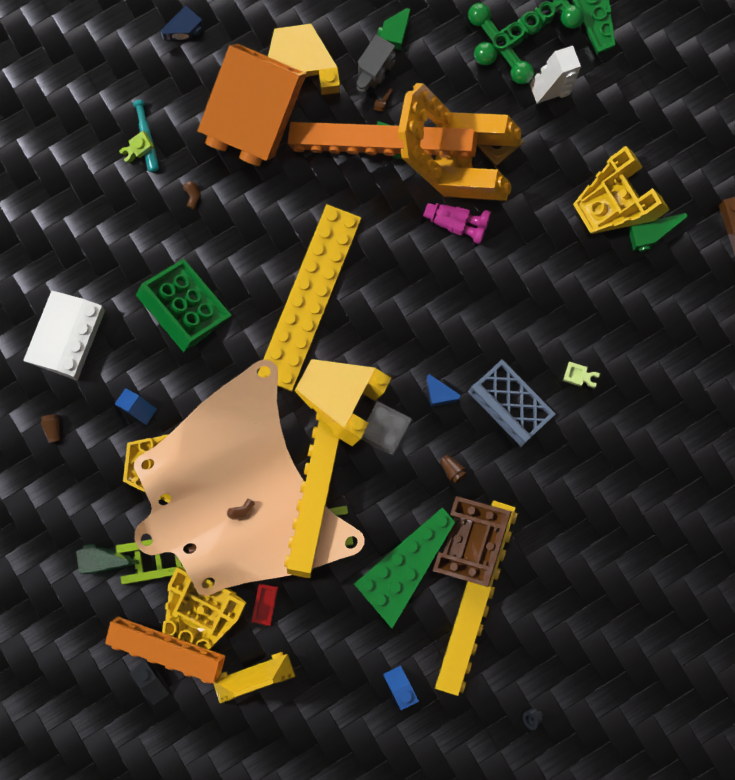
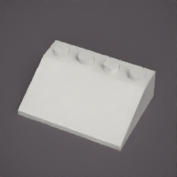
M51 291L23 361L78 380L105 312L102 305Z

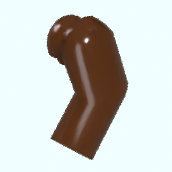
M185 182L183 189L190 196L187 207L195 210L200 198V191L194 182Z

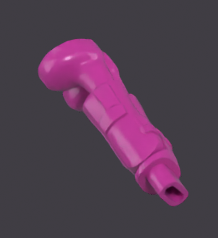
M428 203L423 217L431 219V222L460 236L465 233L471 236L475 243L481 244L491 212L486 210L480 216L470 215V210L465 208ZM466 223L473 224L477 226V228L467 226Z

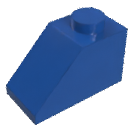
M401 666L383 674L400 710L419 702Z

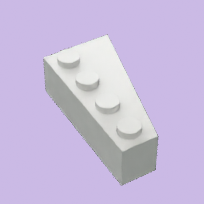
M573 46L555 51L548 59L547 65L541 68L542 73L536 74L535 80L529 83L536 103L558 96L563 98L571 94L570 92L573 90L581 68Z

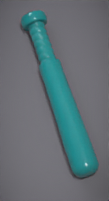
M136 100L133 102V106L137 110L140 132L145 131L153 144L149 124L146 121L143 109L145 105L144 100ZM153 148L145 154L147 169L152 173L159 170L157 156Z

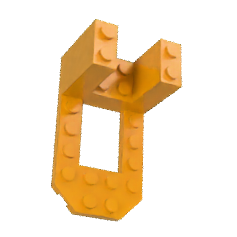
M416 83L413 86L414 90L408 91L405 94L398 129L399 140H403L404 146L401 149L402 159L444 197L507 201L508 194L511 192V184L499 170L472 168V157H469V159H461L458 156L441 158L436 155L434 160L420 147V143L424 137L423 128L427 117L437 127L475 129L478 135L477 144L517 147L518 140L521 138V130L509 115L451 113L425 84Z

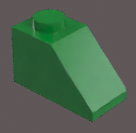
M406 8L385 20L383 27L378 29L377 35L395 45V49L401 50L410 17V9Z

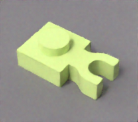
M569 362L563 381L582 386L583 382H585L589 387L595 388L596 383H592L590 378H598L600 373L586 372L588 367Z

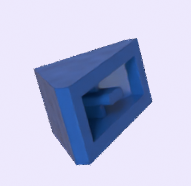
M430 374L427 376L426 382L431 407L459 401L461 395Z
M126 388L115 403L116 406L145 425L149 423L157 411L154 406L142 397Z

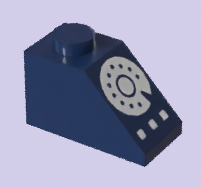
M185 6L160 33L164 40H190L202 32L203 22L201 18Z

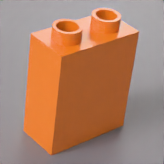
M240 44L229 45L197 131L207 135L205 141L207 145L222 151H226L228 145L242 150L239 156L240 159L260 166L262 159L267 161L275 157L307 73Z

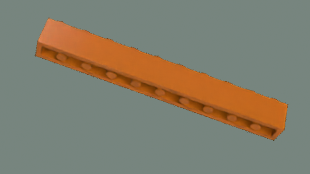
M290 122L288 145L296 152L311 150L315 153L329 151L330 153L339 154L341 151L354 155L358 154V152H365L368 155L384 153L387 156H394L395 154H401V149L404 148L403 140H399L398 136L399 126ZM423 128L424 137L421 140L420 147L430 157L432 155H438L441 158L458 156L461 159L475 157L478 137L475 129Z

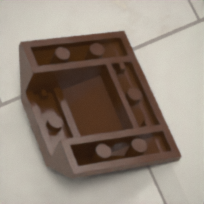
M456 496L450 514L454 517L455 524L449 532L444 552H438L433 571L489 587L511 511Z

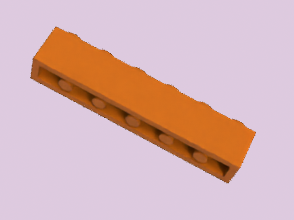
M117 617L110 622L105 644L110 645L115 650L129 652L131 656H140L147 659L150 663H159L169 670L183 672L185 676H194L201 679L202 682L209 684L214 683L220 678L225 656L121 617Z

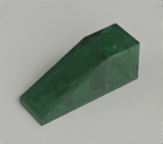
M95 544L83 546V550L76 551L79 574H93L139 564V560L106 548H95Z

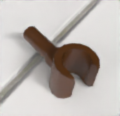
M389 88L382 100L376 99L374 110H385L387 99L393 92V89Z

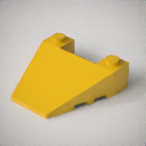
M312 24L274 29L268 57L307 73L306 77L319 75L322 95L340 92L337 66Z
M627 146L609 158L605 168L597 173V178L594 182L586 187L573 204L591 234L652 222L669 211L661 195L653 188L640 198L628 178L643 167L636 155Z
M312 359L294 391L311 409L313 408L320 415L319 418L323 423L326 422L331 427L332 433L336 437L353 446L361 439L368 425V422L352 413L362 393L376 401L385 392L391 377L373 367Z
M283 652L272 655V660L230 675L227 672L221 673L220 678L213 684L219 702L224 703L241 695L296 676L288 654L284 655Z

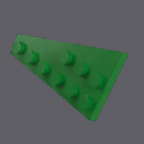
M571 0L573 5L580 7L584 13L582 24L596 53L600 54L614 48L615 39L609 0Z
M443 507L354 583L391 628L394 627L455 524V521Z

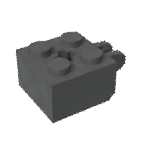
M377 34L358 61L359 78L356 82L357 91L361 93L367 91L370 86L375 89L378 84L381 85L386 77L385 72L387 69L391 70L396 61L394 59L396 56L395 45Z

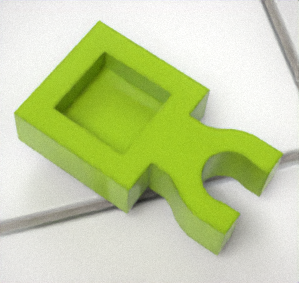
M141 131L128 141L129 147H124L119 151L123 155L128 153L124 161L131 163L135 156L141 158L153 149L154 146L145 131Z

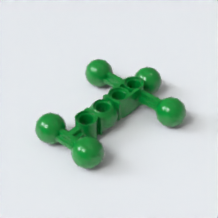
M553 0L552 3L543 2L539 8L536 7L534 11L526 12L517 22L510 24L499 32L490 20L491 11L489 7L484 3L473 4L468 11L469 21L474 26L482 27L493 42V44L488 42L480 43L474 51L475 60L480 65L488 66L496 60L497 54L503 55L512 67L511 77L513 81L517 84H527L533 79L534 69L527 61H520L512 49L519 45L524 38L527 39L528 35L537 34L545 24L551 23L555 13L561 10L562 12L561 21L563 25L570 29L578 28L583 23L584 13L580 7L570 5L567 0ZM548 10L551 14L544 15L542 12ZM534 21L536 24L530 26L527 24V22ZM519 31L521 34L514 36L512 32ZM498 41L505 42V45L498 46L496 43Z

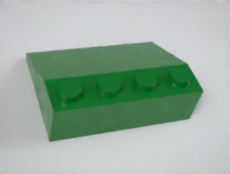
M185 259L180 260L142 283L136 293L138 299L183 352L198 344L231 317L228 310Z

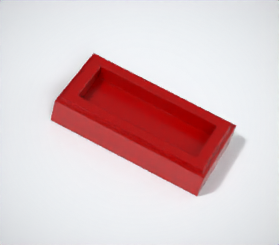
M259 584L252 623L271 626L278 587Z

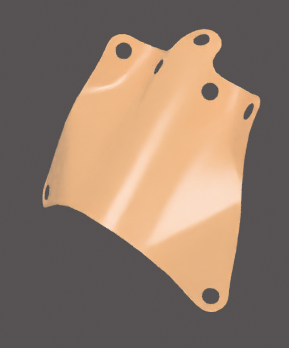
M260 360L254 363L243 373L213 393L171 434L154 448L139 456L134 462V469L140 478L152 507L149 517L142 521L135 530L136 545L142 552L148 555H157L164 552L174 553L192 580L196 591L201 595L208 596L228 587L291 575L287 574V567H284L286 555L290 556L291 552L288 544L290 536L294 537L295 534L292 525L294 518H298L299 515L296 507L298 499L302 500L303 493L300 492L303 479L293 464L286 448L277 406L278 369L275 363L269 360ZM261 366H267L270 368L271 373L268 377L262 378L258 376L257 370ZM152 459L154 466L148 470L142 469V462ZM163 494L171 496V501L167 505L159 504L158 500ZM247 499L255 502L247 518L232 520L227 516L229 508L241 507ZM326 506L312 569L358 553L364 545L363 534L337 517ZM143 534H149L152 537V544L150 546H145L141 543ZM350 536H355L358 540L356 547L352 549L345 546L346 539ZM188 543H193L197 548L195 552L186 554L183 551V547ZM206 578H213L215 580V584L211 588L205 589L202 587V582Z

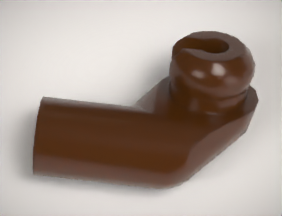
M247 499L243 506L229 508L227 516L232 520L245 519L254 507L255 502Z

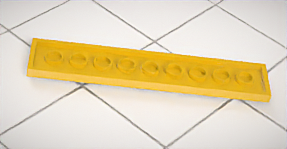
M327 204L263 359L269 360L277 366V386L291 392L361 222V217ZM261 366L258 376L262 378L268 377L271 373L270 368Z

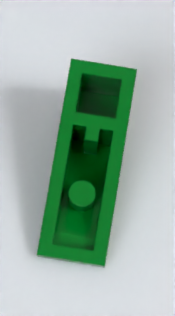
M679 214L630 226L628 231L633 251L645 252L650 250V247H653L684 222L687 214Z

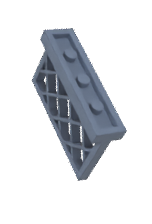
M503 360L497 363L468 391L521 447L555 415ZM499 367H502L507 372V378L497 377V369ZM485 380L493 381V390H486L482 383ZM497 381H507V391L497 390ZM510 382H517L520 385V392L510 391ZM497 394H507V404L499 403L497 401ZM510 395H520V405L510 404ZM523 395L531 396L533 398V405H523ZM510 408H520V418L513 417L510 414ZM523 408L533 409V418H523ZM537 409H543L548 416L545 419H537ZM523 421L533 422L534 429L530 433L523 428Z

